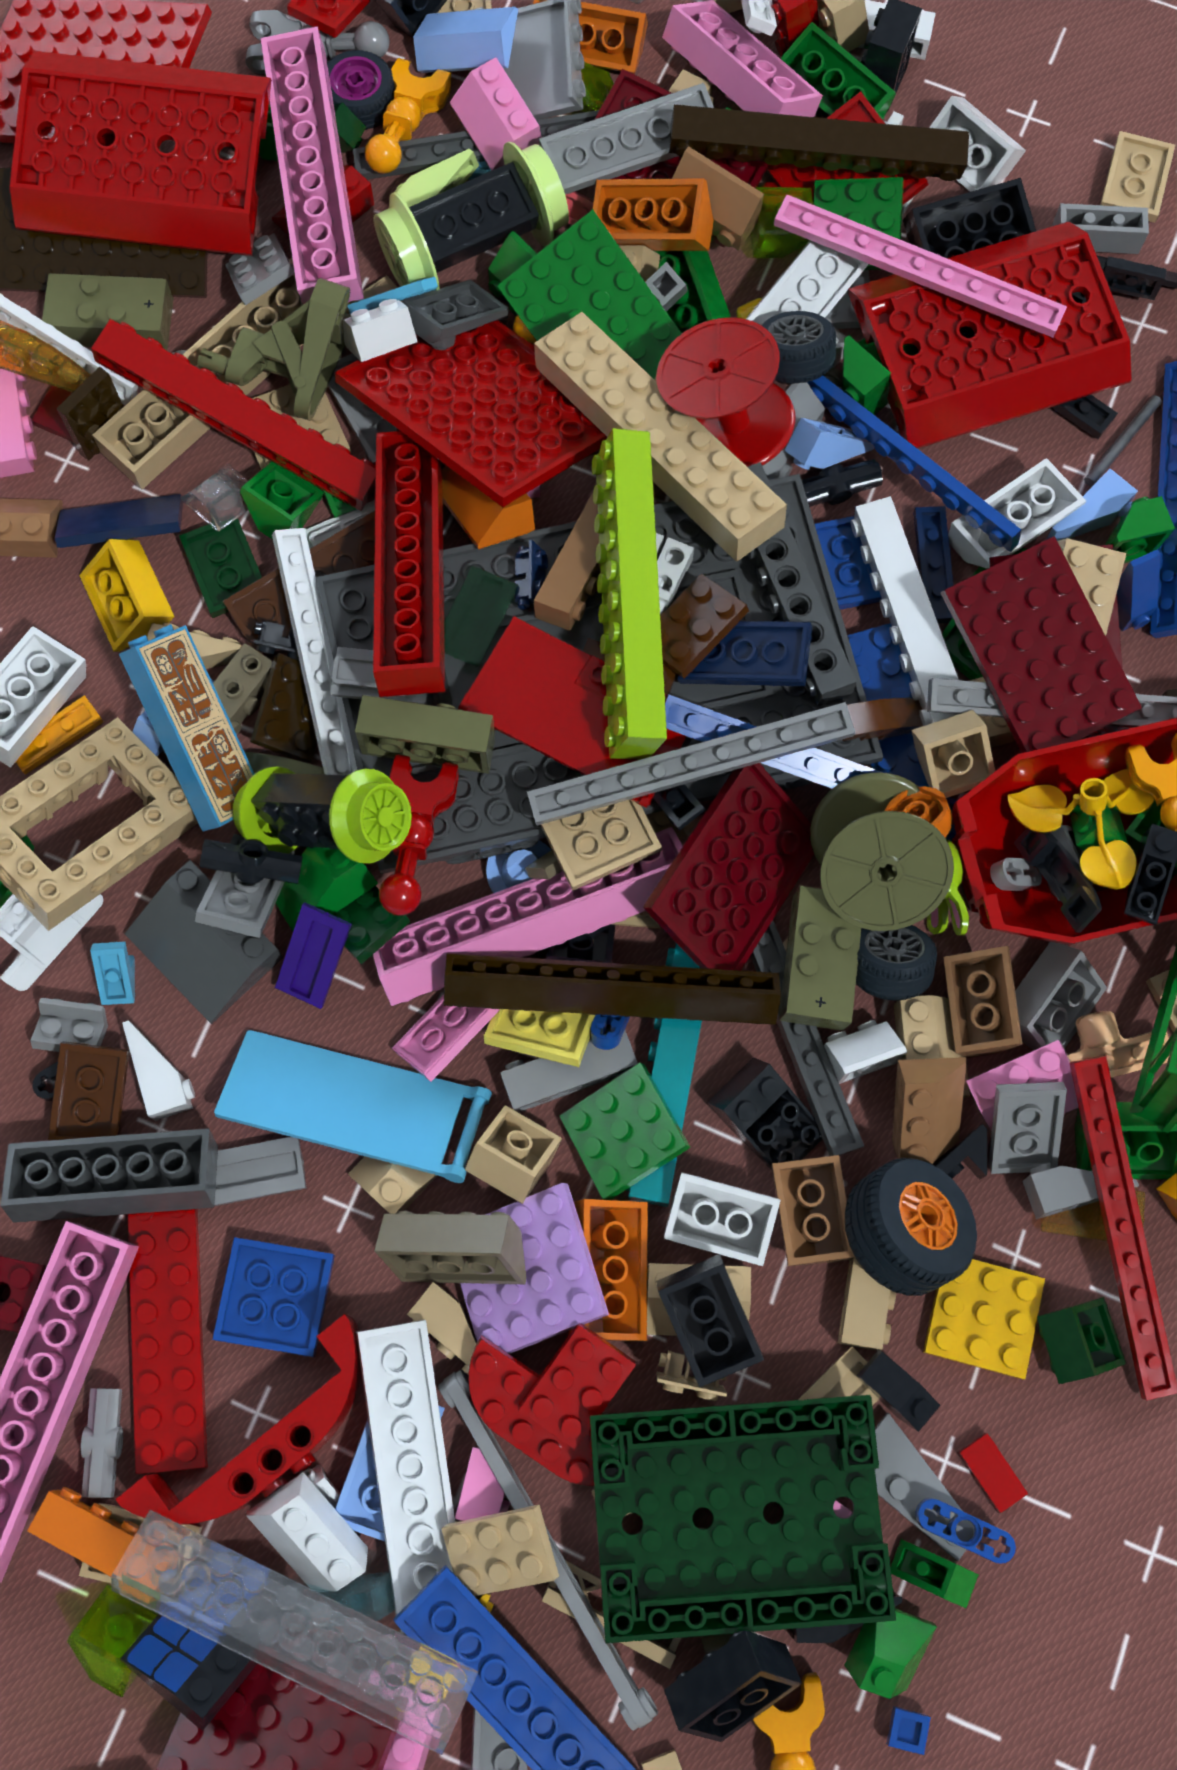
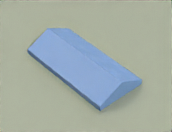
M505 7L427 14L413 36L417 71L420 73L436 72L437 69L448 72L474 70L495 57L503 68H508L518 8Z
M439 1406L440 1420L445 1409L442 1406ZM367 1418L335 1510L354 1531L385 1541Z

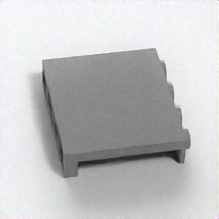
M547 0L518 8L509 66L503 69L536 120L583 110V97L586 96V89L581 70L584 69V58L580 51V42L583 41V32L579 24V14L582 12L580 0ZM480 7V8H476V9H472V10H480V9H484V8H483V7Z

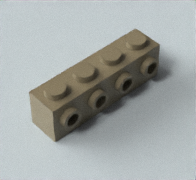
M246 643L243 644L213 683L236 735L239 733L241 723L247 715H252L259 707L273 662Z

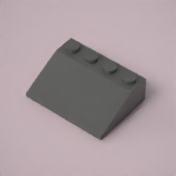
M189 860L164 883L125 932V935L187 1000L213 1024L269 972L283 956L263 933L260 938L195 922L196 911L211 881Z

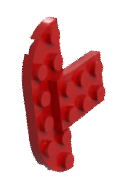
M579 1323L572 1330L542 1374L539 1375L481 1335L470 1360L469 1390L477 1413L484 1423L497 1435L560 1478L579 1485L594 1486L590 1416L602 1414L635 1368L636 1362L595 1332Z

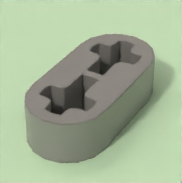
M1006 858L993 863L990 869L992 881L1001 890L1026 891L1039 886L1042 881V874L1038 868L1028 865L1024 858Z

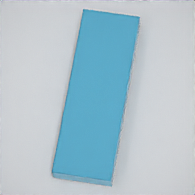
M435 277L422 279L348 304L347 307L350 315L352 312L360 309H368L369 311L378 308L379 303L388 299L403 301L404 299L436 290L438 287Z

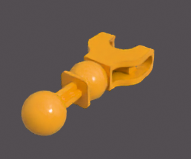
M401 58L395 61L391 68L393 74L391 76H393L392 80L395 86L394 99L387 105L386 111L383 114L384 134L372 137L365 147V159L372 170L381 174H387L399 166L402 158V151L399 145L400 140H411L412 132L419 127L420 121H422L426 114L443 109L451 91V72L437 69L432 76L421 78L410 73L409 66L411 61Z
M1176 733L1171 742L1174 760L1169 764H1158L1152 761L1144 746L1138 744L1127 747L1124 757L1133 785L1141 791L1150 793L1154 797L1157 806L1162 805L1160 810L1162 823L1167 829L1177 832Z
M816 1672L806 1673L802 1677L800 1700L794 1708L784 1711L772 1705L753 1719L756 1726L770 1738L771 1750L775 1754L771 1761L770 1770H816L814 1760L807 1752L811 1751V1735L820 1726L825 1715L821 1681Z

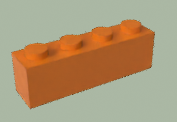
M63 1487L62 1490L48 1491L27 1532L150 1599L159 1596L180 1556L172 1551L174 1547L172 1543L157 1536L151 1540L141 1534L143 1531L142 1527L131 1521L124 1520L123 1523L112 1519V1511L96 1503H93L92 1507L80 1501L82 1495L70 1488Z

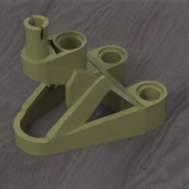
M319 278L310 300L283 321L274 323L271 327L272 329L267 333L263 334L243 327L238 335L230 358L202 348L200 353L203 356H198L197 366L225 375L226 381L239 386L248 384L264 370L286 377L295 395L294 415L308 421L312 420L346 346L344 342L343 320L351 317L350 314L345 313L350 298V288ZM299 344H304L303 352L301 351Z

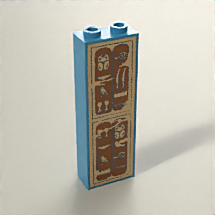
M170 624L154 631L153 633L156 638L148 640L147 636L144 635L128 642L130 649L119 653V656L202 832L221 827L234 820V799L240 788L254 775V771L187 626L185 625L174 630Z

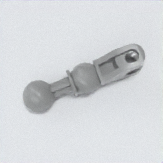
M278 10L255 11L252 13L249 23L253 35L259 40L263 37L312 28L308 24L302 28L301 21H292ZM375 21L364 22L358 26L355 33H340L336 38L319 30L326 58L330 56V60L336 56V50L355 49L372 52L382 58L387 53L390 44L387 30ZM261 43L249 46L245 58L247 67L256 74H266Z

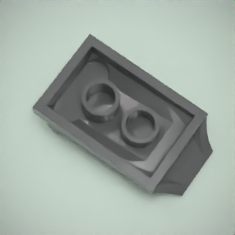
M471 279L441 288L440 290L407 298L402 302L408 307L415 334L437 350H446L452 347L458 334L494 321L507 319L509 308Z

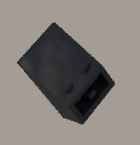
M754 1057L707 1102L723 1122L771 1170L773 1163L802 1160L823 1139L814 1116L769 1063Z

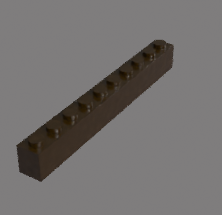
M674 104L671 118L669 153L682 157L689 146L711 160L729 158L743 163L762 161L768 165L784 163L794 164L799 168L817 166L831 171L850 169L856 173L872 171L882 172V174L887 176L905 174L911 175L914 178L938 177L944 181L961 179L967 167L969 131Z
M449 953L446 956L444 1006L776 1025L781 999L779 973Z

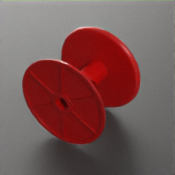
M742 318L709 320L682 333L663 353L658 364L656 379L658 390L664 401L675 411L696 418L747 467L760 462L763 466L771 461L784 449L794 431L796 419L794 405L787 393L773 383L779 369V348L772 334L760 324Z

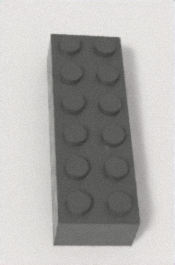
M209 1128L8 1144L0 1206L13 1223L214 1208L218 1145Z

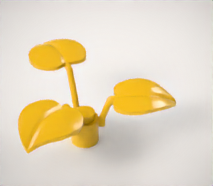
M1128 769L1111 774L1104 780L1098 778L1085 780L1081 784L1080 795H1073V801L1068 807H1066L1067 798L1059 788L1052 785H1036L1021 792L1008 795V804L1014 817L1026 828L1043 833L1060 828L1062 825V815L1070 814L1079 804L1083 812L1096 817L1099 846L1087 848L1082 853L1080 869L1083 875L1094 884L1116 890L1125 888L1133 880L1136 871V856L1133 849L1121 840H1114L1105 844L1102 812L1105 810L1106 805L1108 808L1116 806L1123 814L1134 815L1146 811L1154 802V797L1150 793L1141 791L1133 785Z

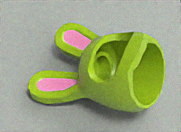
M946 839L951 849L954 863L952 883L941 904L927 916V928L933 934L944 932L948 926L950 910L955 934L965 935L969 926V914L965 901L959 893V886L963 880V865L956 846Z

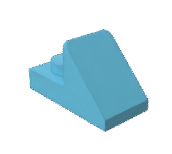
M126 942L93 943L90 952L101 1005L134 1003L135 958L133 955H128Z

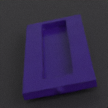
M306 902L303 903L275 988L319 1009L323 1008L352 924Z

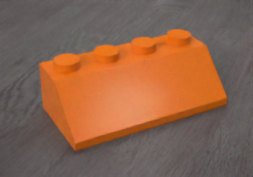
M534 0L533 4L547 0ZM581 2L582 12L579 14V24L583 32V41L580 42V51L584 58V65L615 71L624 69L635 74L643 52L648 26L646 13Z
M704 178L597 180L593 210L618 245H644L653 251H709L714 220L707 180Z
M445 465L442 470L443 503L478 550L535 530L532 499L527 493L505 507H501Z
M596 1199L575 1201V1208L609 1315L584 1324V1326L606 1341H647L648 1202Z

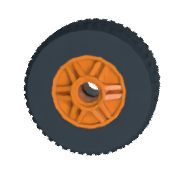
M914 1158L895 1159L861 1179L852 1188L848 1196L845 1208V1231L849 1246L865 1272L880 1285L899 1294L921 1296L959 1277L970 1266L975 1254L977 1241L976 1221L964 1193L943 1170Z

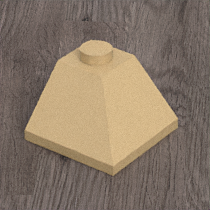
M366 1156L348 1173L389 1214H398L400 1211H405L438 1176Z

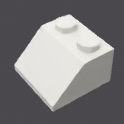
M388 299L379 303L378 308L369 311L368 309L356 310L351 313V317L343 320L345 345L361 362L418 342L408 307L400 300Z
M872 1020L857 1027L858 1032L847 1035L845 1031H841L827 1037L828 1042L825 1043L824 1047L839 1084L896 1064L907 1053L905 1045L887 1021L877 1024L876 1020Z

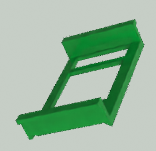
M1177 945L1130 1109L1131 1114L1162 1124V1131L1169 1133L1177 1123V1028L1163 1046L1177 995ZM1168 1057L1165 1070L1152 1085L1155 1073Z

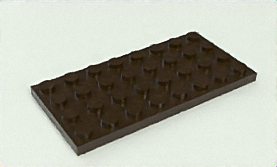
M0 168V291L46 292L48 274L53 273L167 279L173 297L207 298V251L16 229L9 187L11 168Z

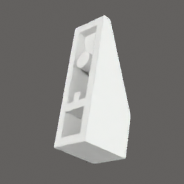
M130 1021L122 1022L148 1117L156 1121L193 1109L191 1099L195 1098V1093L190 1079L185 1080L179 1071Z

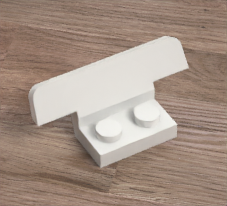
M101 894L48 931L12 895L0 908V937L21 954L0 978L18 991L27 990L103 904V896Z

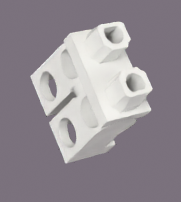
M656 533L661 615L671 605L679 585L693 561L694 547L671 538H667L663 547L664 536Z

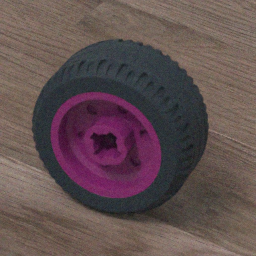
M364 50L347 51L331 58L327 65L333 104L336 105L343 102L366 126V130L383 123V114L386 111L387 105L394 99L395 91L392 80L393 76H391L393 74L387 63L380 56Z

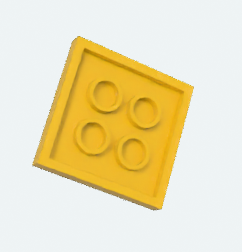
M972 1259L970 1266L962 1275L936 1289L923 1353L1025 1380L1045 1278Z

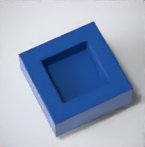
M893 1706L886 1744L890 1747L924 1755L931 1717Z

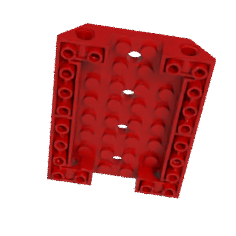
M34 51L22 70L9 186L15 228L19 230L252 256L259 198L255 191L260 138L265 139L271 78ZM47 126L55 128V134L52 138H41L43 128ZM106 133L115 135V141L110 146L100 144L101 137ZM165 140L175 142L174 149L169 153L160 151V145ZM224 147L235 149L234 156L229 160H223L219 157V153Z
M1069 221L947 258L1067 306L1053 338L895 274L848 288L847 290L866 343H875L882 365L891 372L889 379L891 390L887 399L900 434L917 449L1130 383L1132 380L1130 338L1088 233ZM1080 292L1084 294L1086 302L1077 303L1072 298V293ZM964 326L970 327L974 331L975 336L966 338L961 335L959 328ZM905 344L915 345L918 349V354H906L903 346Z

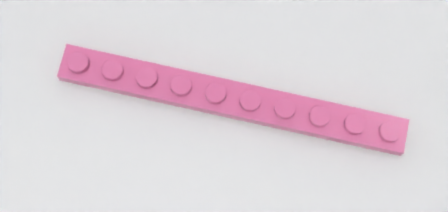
M786 195L774 219V226L1052 338L1067 308L1065 305L790 195Z

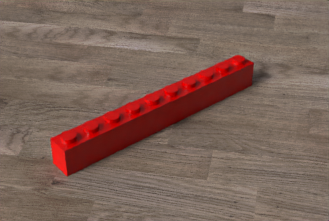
M110 319L91 347L95 362L359 511L363 510L376 488V465L364 458L360 460L352 456L350 451L343 445L329 443L324 440V437L318 431L311 428L306 430L299 426L297 421L288 414L282 413L280 415L271 410L265 401L259 398L253 400L246 396L242 389L235 384L223 383L210 370L206 368L199 369L193 366L182 354L177 352L174 354L170 353L157 340L151 337L146 339L140 336L132 326L125 322L119 324Z

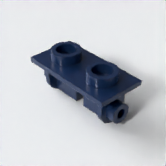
M529 540V547L521 546L518 548V552L515 553V575L517 577L526 576V579L515 581V602L520 609H529L530 604L534 603V599L545 581V569L548 568L546 552L533 540Z

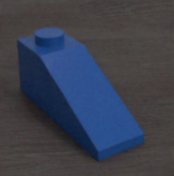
M1158 549L1131 561L1121 574L1117 590L1119 627L1121 631L1131 627L1136 630L1151 621L1150 616L1158 606L1161 557Z

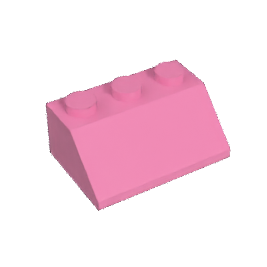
M496 57L472 70L451 99L450 105L492 171L504 166L503 147L505 143L513 142L521 150L534 144L539 145V138H541L540 126Z
M1059 1040L966 1081L991 1131L996 1085L1064 1082L1067 1089L1064 1114L1079 1108L1069 1064L1071 1061Z

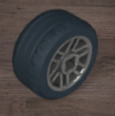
M789 311L777 314L761 325L772 334L779 348L780 363L775 381L791 384L805 383L820 378L833 367L836 359V332L832 323L823 316L807 311Z
M913 925L891 931H873L861 928L856 985L874 997L886 1000L910 999L919 996L929 988L934 977L937 950L935 943L925 932Z

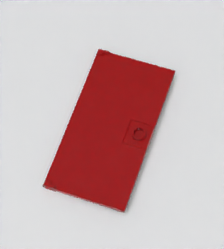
M514 616L468 693H466L461 701L458 710L493 715L495 730L584 776L638 761L637 759L609 758V747H606L604 743L605 729L608 727V716L603 714V700L607 695L606 685L602 684L601 673L605 661L589 655ZM667 729V739L650 757L680 749L688 736ZM656 792L630 800L648 808Z

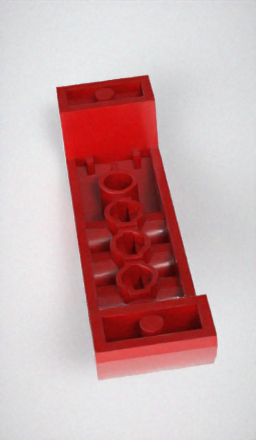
M343 1314L316 1336L340 1367L341 1371L180 1502L160 1473L145 1475L115 1499L120 1507L134 1515L154 1522L174 1525L201 1523L232 1514L254 1503L262 1496L267 1498L288 1483L285 1478L293 1472L295 1475L299 1472L300 1474L316 1461L313 1455L334 1436L345 1421L355 1401L361 1381V1364L356 1332H359V1329L353 1317ZM304 1426L311 1433V1439L307 1445H303L299 1439L300 1430ZM275 1450H278L282 1455V1464L279 1468H276L271 1461L272 1453ZM247 1473L252 1476L254 1481L251 1491L245 1488L243 1482Z

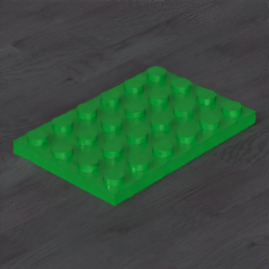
M593 209L497 285L536 341L580 312H583L653 379L657 375L658 364L663 353L682 334Z

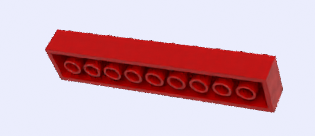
M401 431L376 433L373 674L379 697L445 692L442 462Z

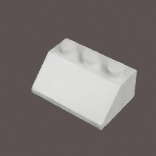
M951 96L930 126V128L969 131L967 167L961 179L956 180L970 192L999 184L1009 175L1026 151L963 97Z
M681 1172L667 1220L664 1239L763 1266L781 1200Z
M303 1472L246 1512L248 1519L311 1590L339 1591L366 1572L367 1545Z

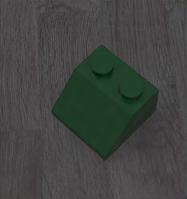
M1104 1297L1037 1316L1039 1333L1045 1341L1050 1356V1366L1059 1384L1093 1377L1127 1364Z

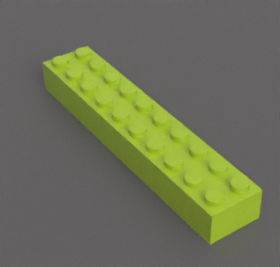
M612 428L607 439L602 441L599 453L594 455L592 459V474L596 475L593 502L598 505V514L594 522L595 533L599 534L596 562L600 563L601 573L597 580V591L602 593V604L599 607L598 617L599 622L603 623L604 631L600 639V652L605 654V665L602 668L601 680L602 684L606 685L607 695L603 700V714L608 716V727L605 729L604 743L606 747H609V758L641 760L650 757L667 739L650 432Z

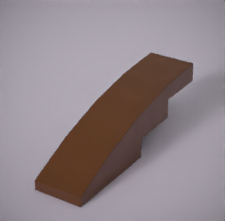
M889 698L849 704L847 707L855 729V735L842 739V741L860 738L863 741L878 737V740L912 733L911 730L923 726L919 713L922 710L918 700L915 701L913 698Z

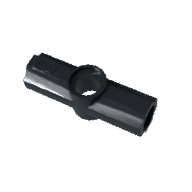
M875 459L848 467H843L841 464L832 465L823 469L817 476L802 480L809 507L828 502L830 505L840 504L851 498L853 494L881 486L883 482L881 467Z
M205 839L200 867L236 873L237 878L245 883H259L265 878L298 884L303 856L268 850L264 843L257 840H247L240 843V845Z

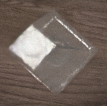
M226 464L183 495L181 499L219 532L248 511L240 490L249 480L232 466Z

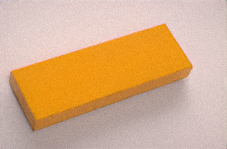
M84 695L55 714L17 759L16 763L26 775L104 721Z

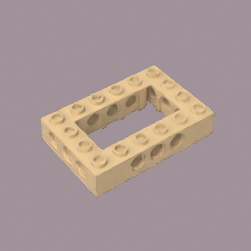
M117 717L0 796V881L50 931L198 824V821L177 777ZM109 765L122 779V784L125 787L129 786L143 800L145 807L52 872L21 838L27 835L29 829L45 818L47 820L52 818L53 813L68 802L72 801L74 803L77 801L78 796L96 783L98 785L103 783L108 777Z

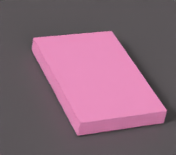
M443 994L392 1049L398 1056L432 1082L500 1010L444 1006Z

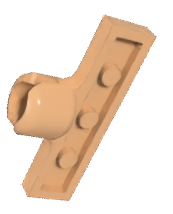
M1111 1011L1087 1014L1076 1020L1075 1025L1081 1045L1080 1049L1076 1052L1067 1054L1071 1062L1106 1056L1111 1078L1142 1070L1152 1032L1124 1039L1119 1033L1115 1015ZM1167 1032L1165 1035L1163 1046L1169 1039Z

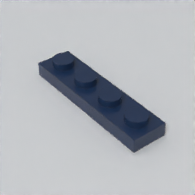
M915 507L913 516L919 574L937 622L949 623L953 617L941 595L942 591L954 586L946 507Z

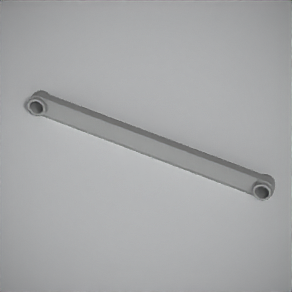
M462 1369L458 1372H453L444 1378L443 1382L438 1384L443 1398L451 1408L457 1407L513 1509L534 1506L493 1432L477 1413L470 1395L469 1377ZM546 1527L559 1577L554 1581L622 1701L618 1703V1707L624 1720L633 1731L637 1728H642L653 1721V1718L658 1715L657 1707L644 1687L638 1689L613 1643H605V1631Z

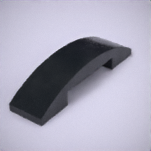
M1026 828L1013 842L1028 865L1038 868L1062 902L1061 912L1075 932L1081 933L1102 910L1099 897L1092 883L1083 875L1076 860L1050 832H1036Z

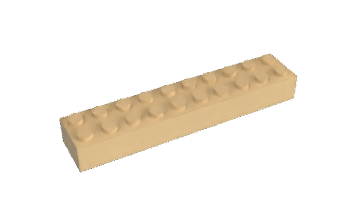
M290 258L289 261L294 268L293 258ZM295 274L249 304L245 305L242 301L190 347L183 356L190 361V364L199 368L197 361L199 355L203 356L200 353L202 348L230 358L238 335L243 327L263 334L267 333L272 329L271 327L274 323L283 321L303 305L297 291ZM264 370L248 384L236 386L242 389L245 395H248L271 372ZM213 372L218 380L225 384L231 383L225 380V375ZM143 389L92 436L100 452L142 490L206 433L211 426Z
M580 312L534 343L536 368L607 437L612 428L650 432L653 482L736 562L785 527L787 504L696 418L683 415L671 408L662 398L657 382L583 312Z

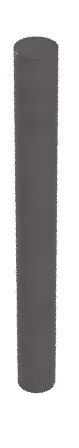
M1153 395L1088 473L1084 478V482L1088 486L1092 487L1101 478L1162 403L1160 397Z

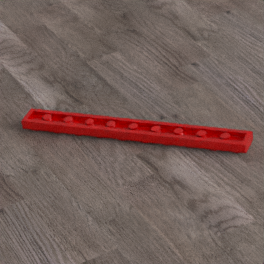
M1098 1056L1070 1062L1140 1395L1142 1399L1148 1401L1177 1394V1382L1106 1056Z

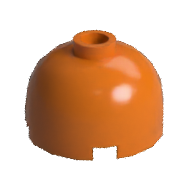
M918 787L919 792L907 796L908 790L903 791L894 797L885 808V811L906 812L925 819L935 826L945 839L950 832L952 824L951 810L945 795L936 788Z

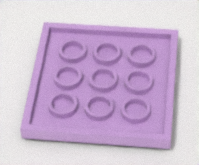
M560 1183L526 1197L523 1204L517 1201L493 1211L510 1215L521 1230L526 1283L525 1285L460 1283L477 1342L482 1335L510 1354L572 1330L579 1323L584 1325L609 1315L567 1183Z

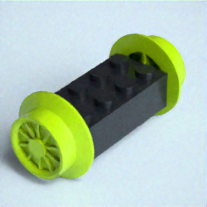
M268 767L255 773L240 788L233 803L235 826L246 841L257 840L264 843L268 850L288 854L298 846L339 849L347 858L358 863L377 862L386 857L393 849L400 846L409 833L412 819L411 806L406 794L387 775L375 769H359L349 775L295 774L287 768Z

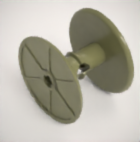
M876 772L849 778L835 786L825 795L817 806L811 821L810 840L814 855L821 865L820 880L823 894L835 913L848 923L863 929L873 931L898 930L923 920L941 904L952 883L954 872L953 856L949 844L941 832L919 816L900 811H885L889 802L899 793L908 790L907 796L919 792V786L904 777Z

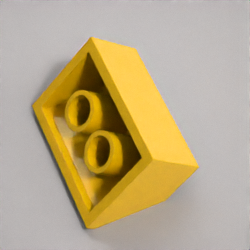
M109 539L79 575L114 652L128 648V642L144 635L148 636L152 623L163 625V623H169L175 617L139 540Z

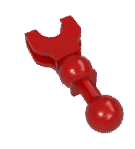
M397 754L394 758L389 778L406 794L411 806L412 819L407 837L400 846L393 849L394 855L398 856L395 873L388 876L382 882L379 889L381 905L393 915H407L413 912L421 901V887L414 878L417 860H426V849L434 838L433 826L435 818L439 813L449 809L455 802L459 780V769L456 763H443L437 778L431 782H419L411 776L410 756Z

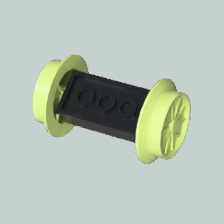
M509 141L503 147L504 166L411 207L407 206L398 193H391L389 208L375 214L373 221L381 249L399 286L435 277L438 285L436 290H440L438 272L503 244L512 231L519 236L531 231L535 239L542 246L546 247L553 241L554 230L568 224L569 209L559 176L546 152L537 144L521 150L515 143Z

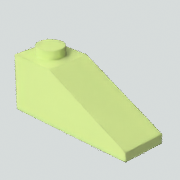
M467 149L411 175L405 183H401L397 187L395 192L403 198L408 207H411L465 183L479 167V163L474 152L471 149Z

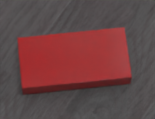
M984 1433L958 1451V1454L998 1513L1001 1514L1028 1495V1492L988 1433Z

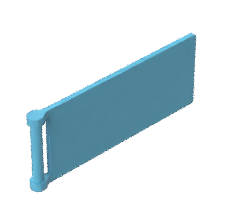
M248 1030L214 1113L217 1118L444 1177L451 1182L463 1183L467 1174L465 1166L485 1105L489 1104L492 1093L484 1087H470L438 1078L430 1082L419 1073ZM465 1097L470 1099L472 1104L453 1163L445 1165L442 1164L463 1098Z

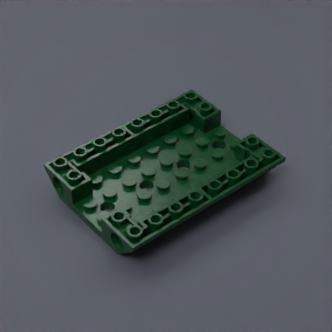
M871 1395L590 1416L605 1643L732 1634L744 1630L758 1632L896 1621L888 1544L883 1542L875 1474V1469L879 1468ZM839 1497H846L852 1503V1513L847 1518H839L834 1513L833 1505ZM770 1502L778 1503L783 1512L780 1521L774 1524L768 1523L763 1516V1509ZM701 1507L708 1508L713 1516L711 1525L706 1529L697 1528L692 1519L695 1510ZM628 1513H636L642 1519V1528L636 1534H628L622 1528V1520Z

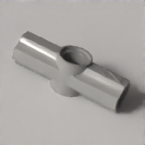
M90 1388L88 1424L84 1427L81 1438L82 1458H85L82 1497L111 1498L114 1497L117 1459L120 1458L123 1447V1429L120 1426L122 1389Z

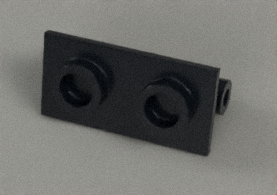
M266 620L255 622L253 633L258 634L257 640H250L249 643L256 644L257 651L275 655V651L280 650L288 652L287 657L299 661L292 627L289 628L288 637L284 638L282 637L284 625Z

